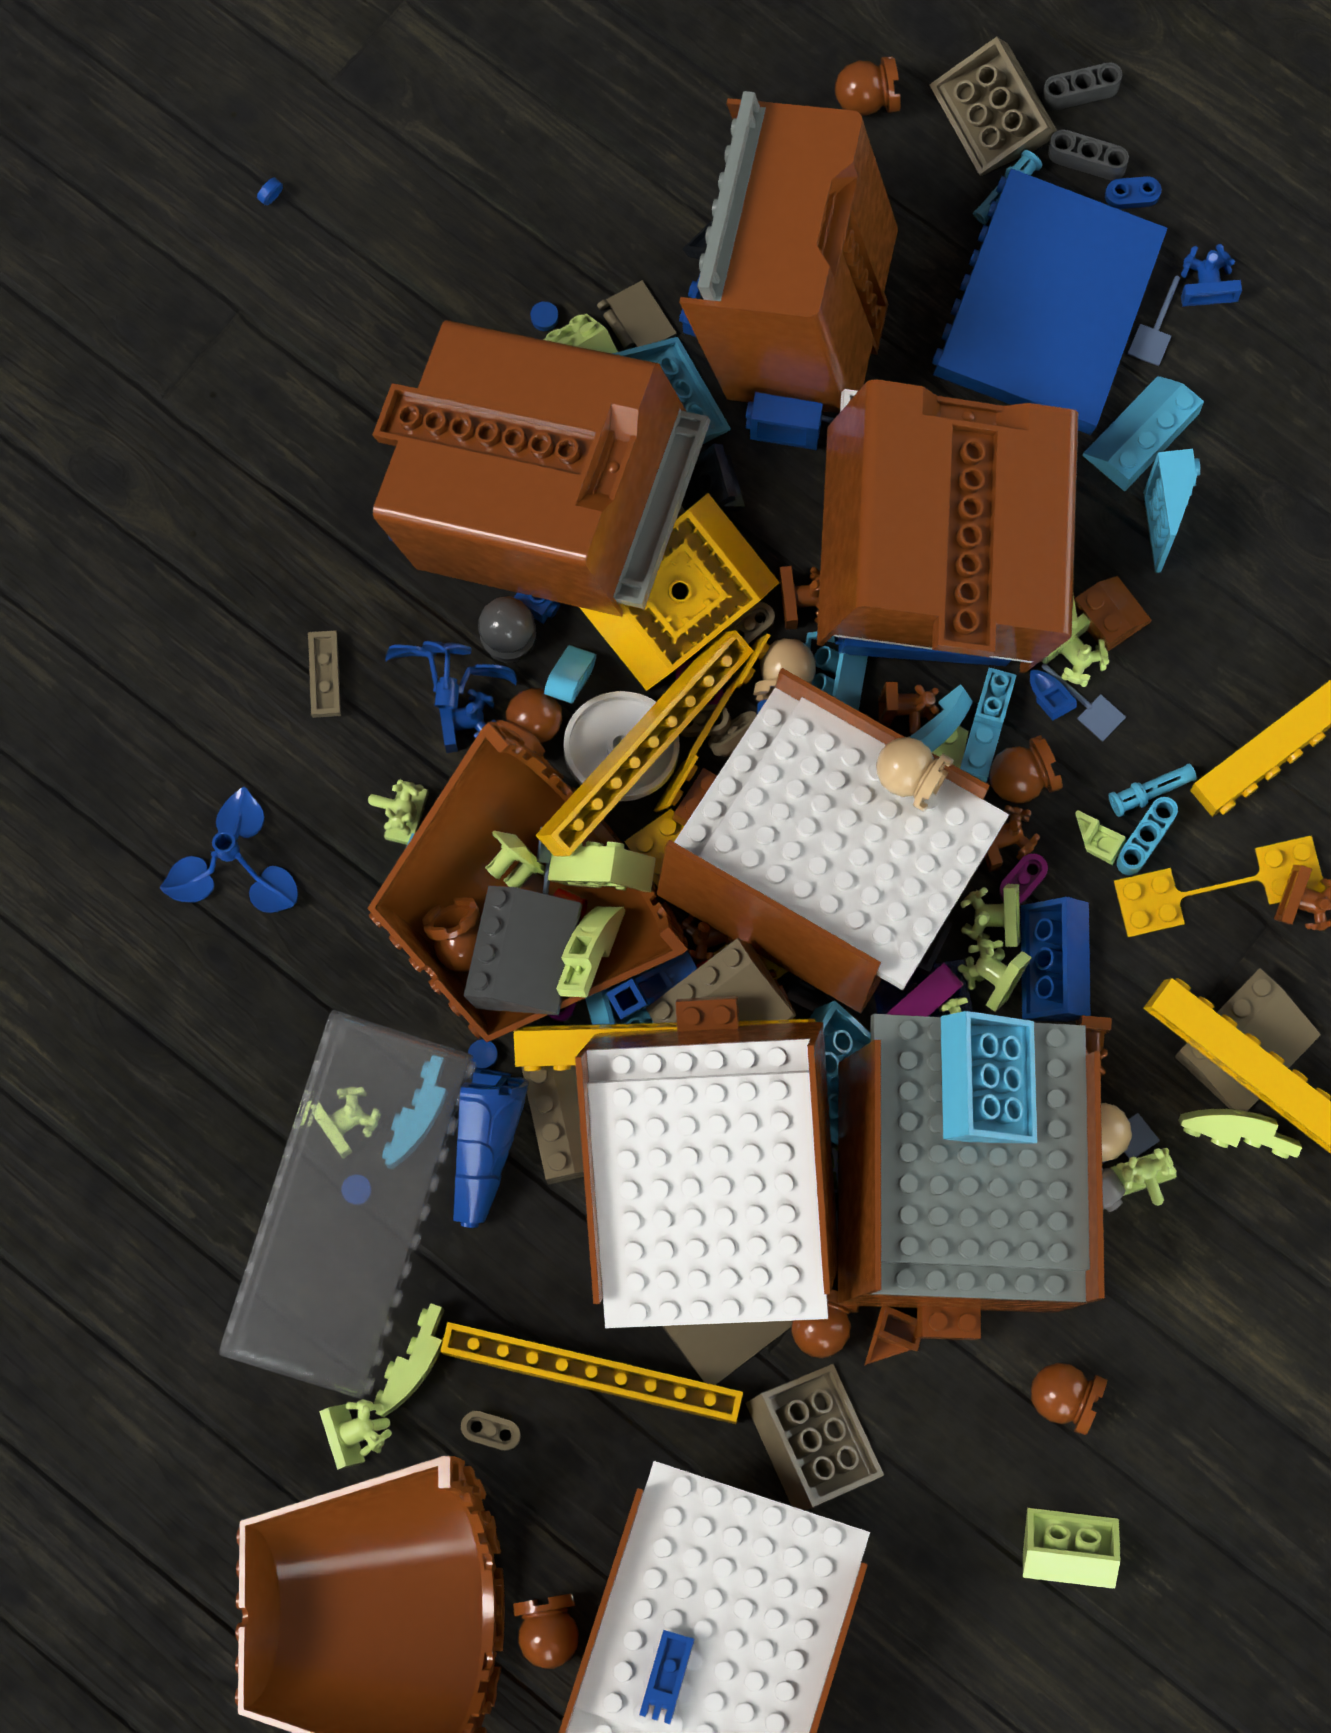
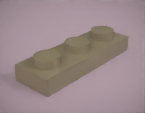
M337 630L308 632L312 718L341 716Z

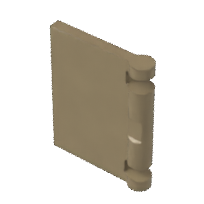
M643 280L597 304L600 311L605 310L608 306L612 308L605 312L603 316L625 350L633 345L639 347L670 339L677 334Z

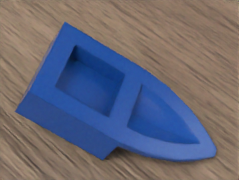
M1034 669L1030 671V684L1036 695V702L1052 721L1077 707L1076 699L1059 680L1043 671Z

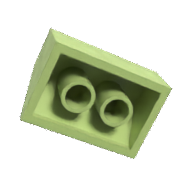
M1027 1508L1023 1548V1578L1115 1589L1120 1566L1119 1519Z

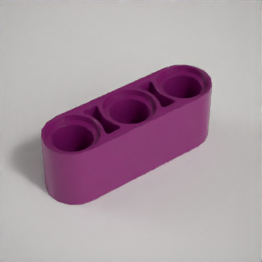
M943 963L887 1014L928 1017L964 984Z

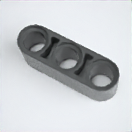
M1110 62L1053 75L1045 82L1042 103L1049 110H1061L1113 97L1118 93L1122 79V70L1117 64ZM1110 78L1114 82H1106L1103 79ZM1083 84L1087 86V88L1081 89L1076 85ZM1050 91H1058L1061 94L1053 95Z
M1063 129L1056 131L1052 135L1048 155L1052 162L1108 180L1122 178L1129 160L1128 152L1119 145ZM1056 145H1065L1067 149H1059ZM1083 153H1091L1094 157H1085ZM1114 160L1119 162L1121 165L1114 166L1110 164L1109 161Z

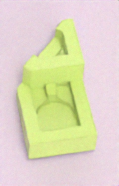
M1077 810L1075 814L1086 851L1113 865L1127 841L1126 837L1100 825L1099 820Z

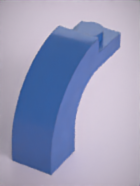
M687 950L682 955L668 960L637 978L628 980L606 994L619 1018L622 1020L648 1007L698 969Z

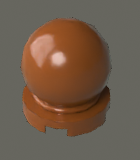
M893 56L882 57L879 66L871 61L861 60L846 65L838 74L835 82V95L842 109L857 111L861 116L876 113L882 106L886 107L888 113L900 111V94H895L893 82L899 80L895 58Z
M530 688L519 692L510 700L506 710V721L497 720L496 722L499 726L502 724L509 731L519 735L525 741L523 747L529 754L535 750L543 756L545 749L541 744L549 742L558 733L563 721L562 707L556 698L545 695L543 689Z
M1041 735L1030 739L1029 749L1015 746L1006 748L996 755L989 771V780L991 787L1002 800L1014 804L1024 803L1039 796L1043 787H1046L1051 793L1063 788L1061 775L1055 776L1051 763L1056 762L1046 739H1042Z
M461 897L454 898L455 904L441 909L440 904L427 912L422 922L425 934L429 939L433 940L435 956L443 967L456 973H467L470 970L481 912L474 899Z
M832 1289L831 1294H827L828 1319L792 1321L791 1333L795 1343L801 1351L811 1357L826 1358L835 1355L844 1347L850 1337L851 1323L847 1314L850 1312L857 1313L859 1306L838 1304V1291Z
M1051 1364L1045 1366L1032 1381L1031 1400L1037 1412L1050 1422L1064 1424L1073 1421L1076 1424L1074 1431L1086 1435L1097 1413L1091 1410L1094 1402L1097 1403L1099 1397H1103L1107 1379L1095 1375L1093 1381H1088L1083 1372L1071 1364Z
M572 1594L548 1597L549 1604L539 1606L538 1600L514 1603V1616L522 1615L521 1618L524 1619L519 1628L518 1643L524 1657L537 1667L555 1669L572 1659L578 1647L579 1630L576 1622L567 1613V1607L575 1606Z

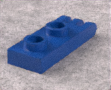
M663 1630L641 1706L640 1716L646 1717L649 1705H653L655 1708L652 1719L658 1721L663 1708L667 1710L664 1723L671 1724L695 1639Z

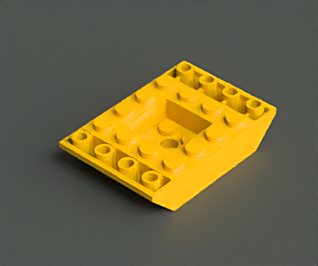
M707 493L676 518L645 609L618 603L623 610L622 617L579 608L647 691L757 604L780 582L710 494ZM676 583H683L687 587V596L682 600L676 599L672 595V587Z

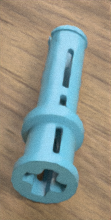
M1024 150L1013 167L1007 168L1005 176L1007 178L1011 168L1031 176L1035 170L1041 169L1042 162L1034 153ZM997 187L973 212L974 217L984 225L990 219V217H987V213L992 201H995L1000 196V193L996 192Z
M1189 763L1184 767L1163 774L1143 784L1134 782L1128 789L1118 793H1109L1111 807L1118 817L1124 816V812L1137 806L1145 807L1148 804V800L1172 791L1191 781H1196V772ZM1173 778H1177L1176 781H1173V782H1171V783H1169V784H1166V785H1164V786L1158 788V785H1159V784H1162V783H1164V782H1166V781H1169V780H1171V779H1173ZM1129 797L1132 798L1127 802H1123L1124 799H1127Z

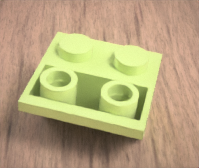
M587 313L575 316L568 325L549 332L546 338L543 339L611 354L618 352L607 329Z

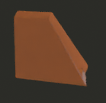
M882 1306L865 1365L909 1350L918 1351L921 1338H917V1319L891 1307Z

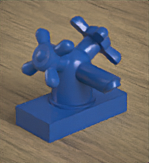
M1222 244L1216 245L1217 251L1210 250L1206 260L1201 261L1195 258L1198 250L1197 246H1193L1190 254L1184 259V269L1181 272V276L1186 278L1191 268L1198 271L1199 283L1184 285L1181 295L1182 307L1238 302L1242 292L1241 280L1221 281L1220 268L1224 266L1226 274L1229 275L1232 272L1231 266L1235 264V260L1224 251Z
M469 689L467 694L470 695L469 700L472 702L466 707L457 709L439 708L446 753L458 752L455 735L457 731L475 728L478 732L474 734V737L478 736L481 729L486 725L482 711L484 706L486 705L491 709L494 708L492 696Z

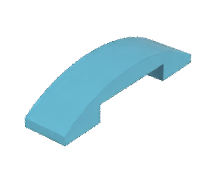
M960 684L941 699L938 703L943 711L910 737L922 741L930 748L931 752L943 744L961 724L973 702L964 687Z

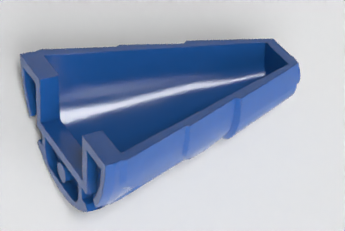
M477 1068L473 1072L472 1083L465 1082L461 1086L453 1221L461 1222L463 1227L477 1228L479 1223H484L501 1181V1173L514 1141V1134L529 1087V1082L522 1077L514 1078L509 1073Z

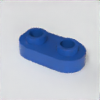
M1153 177L1115 179L1106 188L1105 200L1109 206L1117 209L1150 207L1158 202L1162 189L1160 183ZM1150 187L1152 191L1146 192L1143 188ZM1122 189L1125 193L1118 194L1115 190Z

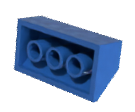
M1062 897L1021 905V952L1023 951L1032 957L1022 974V1019L1068 1022L1078 1020L1082 1015L1091 1016L1089 902Z

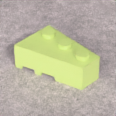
M587 841L585 846H582L583 844L581 843L570 856H554L551 853L549 881L568 886L591 888L614 886L617 890H626V887L642 892H651L656 858L626 850L622 843L607 842V845L603 846L602 843Z

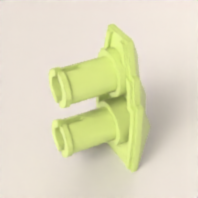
M499 831L492 832L493 836L502 844L500 852L485 867L492 876L500 880L501 876L515 860L520 862L503 879L509 887L521 888L533 873H540L545 876L544 864L537 862V857L515 834Z

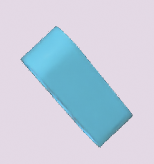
M568 645L548 677L544 694L572 704L590 677L597 654Z
M1168 797L1156 799L1138 824L1117 858V867L1122 874L1128 876L1137 874L1155 850L1178 813L1177 804L1173 799ZM1156 809H1167L1169 811L1170 817H1159L1156 813ZM1140 832H1151L1154 836V841H1144L1140 836ZM1127 854L1135 855L1138 859V864H1127L1124 856Z

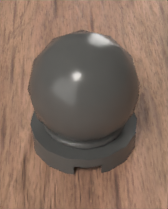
M511 596L499 597L487 604L482 610L478 620L480 640L485 651L493 659L504 663L517 662L519 658L533 650L537 640L535 620L530 608L522 601Z

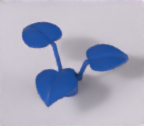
M424 641L422 647L402 644L391 645L385 658L387 661L408 656L427 657L434 683L433 692H436L434 706L441 709L458 708L459 694L464 693V686L471 674L502 678L515 685L517 683L516 673L509 667L494 664H477L475 667H467L458 685L456 678L449 677L450 653L467 655L471 654L472 651L471 647L459 643ZM437 653H445L444 677H440L439 682L434 657H436Z
M242 787L230 796L217 815L216 827L218 833L212 839V846L215 851L211 852L212 859L209 869L206 862L199 857L188 856L182 858L170 869L165 881L160 886L163 893L177 901L190 903L201 901L214 890L215 884L210 874L215 870L217 858L226 862L237 859L257 881L249 890L250 901L255 908L262 912L273 913L293 907L298 900V889L289 872L278 866H269L260 877L240 854V847L237 843L238 837H253L261 830L264 824V812L246 787Z

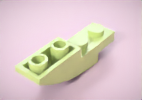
M597 906L584 916L577 925L561 957L565 967L556 988L560 996L588 997L602 957H609L625 914L624 907Z
M1206 1109L1183 1113L1178 1119L1180 1125L1184 1127V1132L1195 1137H1200L1201 1134L1212 1138L1211 1142L1224 1148H1228L1229 1145L1237 1147L1241 1137H1244L1243 1141L1257 1148H1260L1261 1144L1272 1148V1153L1286 1159L1289 1158V1155L1298 1158L1302 1149L1298 1140L1276 1132L1279 1126L1276 1119L1257 1113L1233 1109Z
M430 1303L428 1309L423 1308L417 1324L421 1326L417 1338L412 1337L407 1349V1354L410 1355L409 1360L397 1356L395 1362L390 1361L384 1378L388 1379L384 1391H378L374 1404L380 1403L383 1405V1411H376L377 1415L386 1417L396 1410L418 1389L430 1373L439 1357L443 1340L434 1337L444 1312L442 1307Z

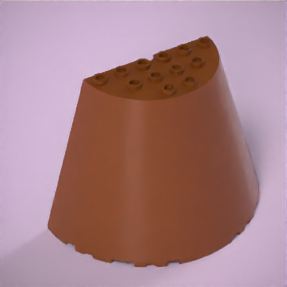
M493 721L488 722L481 729L367 908L371 912L369 914L371 920L378 927L381 928L383 926L390 933L389 939L397 949L401 950L403 948L410 956L409 962L418 972L425 970L429 974L431 979L428 982L432 989L439 995L443 993L450 1001L448 1005L451 1010L459 1017L463 1015L470 1023L468 1028L472 1034L478 1039L482 1037L486 1042L548 1014L476 1009L464 997L469 972L456 973L443 967L435 956L433 940L429 939L425 934L422 919L427 912L439 904L441 909L455 904L454 898L468 897L475 900L481 912L479 919L481 921L488 885L509 887L503 879L520 862L515 860L501 876L500 880L496 879L485 869L486 865L502 849V844L493 836L492 832L499 831L515 834L537 857L539 839L535 835L540 831V827H543L576 791L575 787L571 788L562 780L564 776L540 753L534 750L529 754L523 747L525 741L519 735L509 731L504 725L501 724L499 726L497 722ZM604 819L582 842V846H585L587 841L602 843L603 846H606L607 842L624 844ZM533 873L521 889L543 893L544 876L540 873ZM550 881L548 895L553 896L558 888H563L588 901L584 916L597 906L624 907L625 914L609 957H602L588 997L680 956L688 950L687 939L684 935H681L684 931L677 922L672 909L666 902L661 904L655 898L657 897V888L653 881L651 892H642L626 887V890H617L614 886H601V888L568 886ZM563 996L560 1009L586 997Z
M441 1456L240 1521V1527L236 1535L237 1544L239 1545V1560L236 1565V1573L239 1577V1591L236 1595V1606L238 1610H242L243 1618L242 1623L237 1624L235 1631L238 1641V1656L235 1661V1669L238 1673V1688L235 1692V1703L238 1706L239 1715L292 1733H487L486 1727H482L485 1714H490L491 1707L495 1706L497 1683L501 1673V1667H494L495 1657L497 1656L496 1651H503L504 1579L503 1568H496L494 1554L501 1553L500 1544L496 1536L494 1516H491L490 1511H485L481 1499L486 1498V1491L480 1479H476L475 1471L471 1466H464L465 1461L459 1457Z

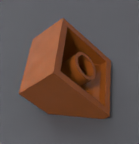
M1118 576L1096 583L1074 599L1077 617L1083 613L1090 620L1088 632L1097 643L1098 639L1105 641L1107 652L1152 621Z

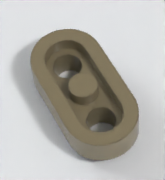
M758 602L728 626L725 631L736 630L744 636V640L751 646L772 628L775 618L774 611L767 603ZM763 616L766 620L763 623H758L755 621V618Z
M717 704L705 705L692 720L694 721L693 725L686 727L680 735L683 737H698ZM725 707L717 718L722 720L721 723L713 725L707 736L724 734L730 728L731 716Z
M754 711L740 714L731 721L730 728L724 734L710 737L708 745L714 755L728 756L733 753L757 716Z
M472 1411L466 1414L461 1422L463 1435L472 1442L502 1451L512 1450L520 1442V1429L510 1420L481 1411ZM476 1421L482 1423V1430L478 1433L473 1432L471 1429L472 1424ZM504 1430L511 1432V1438L508 1441H502L500 1438V1434Z

